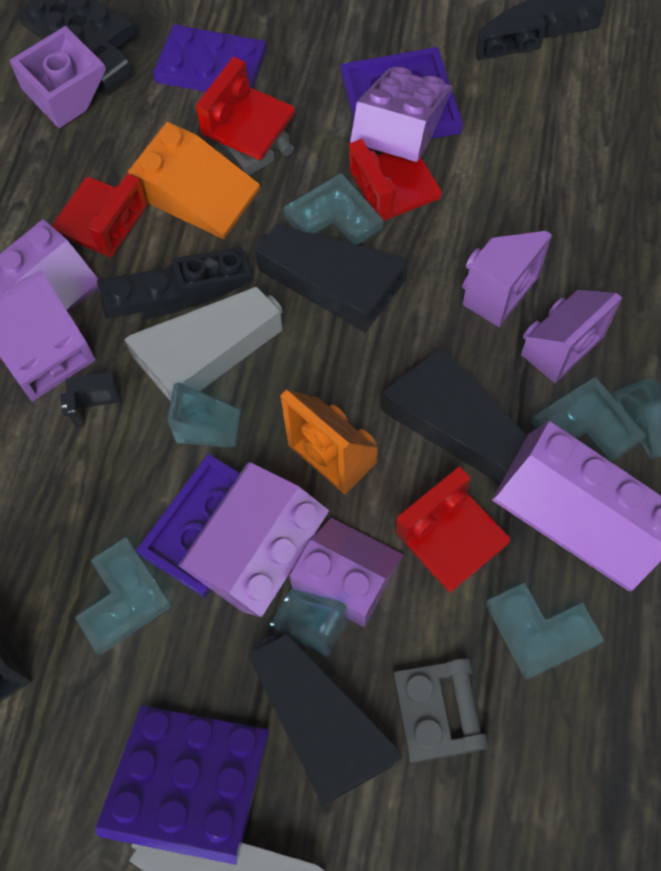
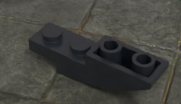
M527 0L492 19L479 31L476 58L477 60L538 50L541 48L543 38L599 28L606 2L605 0Z
M242 247L171 258L169 268L98 279L97 291L106 319L140 313L142 320L179 312L216 299L251 281L252 274Z

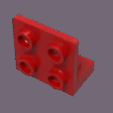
M234 56L195 105L202 135L257 160L263 159L295 115L294 106L249 87L246 63Z
M363 139L349 143V171L379 223L441 198L442 191L421 157L415 162L388 153L377 156L373 150H368Z
M127 173L119 185L112 187L91 177H86L51 226L65 239L112 258L148 205L140 178Z
M460 466L397 517L395 534L448 592L456 590L510 542L509 536L467 493L471 478Z

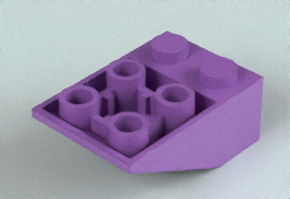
M403 67L388 68L357 101L350 142L363 139L368 148L417 162L427 149L453 86L444 84L441 78L435 76H425L423 78L412 75L409 69Z
M41 270L21 279L15 286L0 294V358L32 402L65 381V378L71 377L95 361L87 342Z

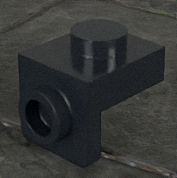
M92 371L85 376L65 378L66 393L61 394L60 397L64 416H69L75 427L81 428L85 427V407L120 403L121 389L113 372Z

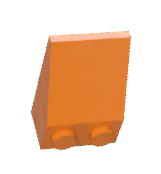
M169 122L164 124L128 171V174L140 178L148 204L222 239L226 238L260 190L259 183L199 136Z
M286 389L280 396L288 446L346 495L377 463L378 447H376V441L367 431L363 429L356 430L347 422L346 415L333 404L328 406L320 398Z

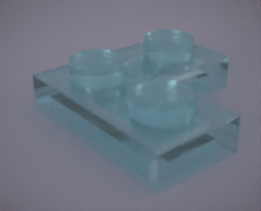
M342 173L283 207L284 217L295 229L315 234L334 222L354 245L359 244L383 229V219Z
M596 377L533 416L531 422L537 429L546 422L551 421L576 439L587 432L611 462L639 445L646 437L645 433Z
M126 537L90 560L111 594L75 617L95 652L99 655L172 607Z
M525 583L486 602L489 612L526 680L604 642L583 603L545 620Z

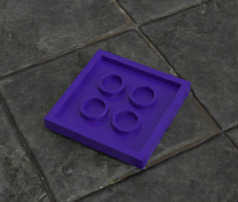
M438 47L340 64V74L353 121L357 101L388 68L403 67L409 69L412 75L423 78L425 76H435L441 78L444 84L450 85ZM452 91L431 139L462 133L463 123Z
M141 706L96 824L97 837L237 865L268 743L269 730Z

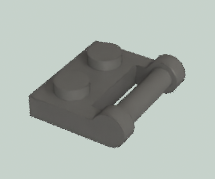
M459 659L444 664L393 673L409 763L472 753L489 748L486 734H481L469 679V674H472L469 659ZM452 679L464 738L451 739L440 680Z

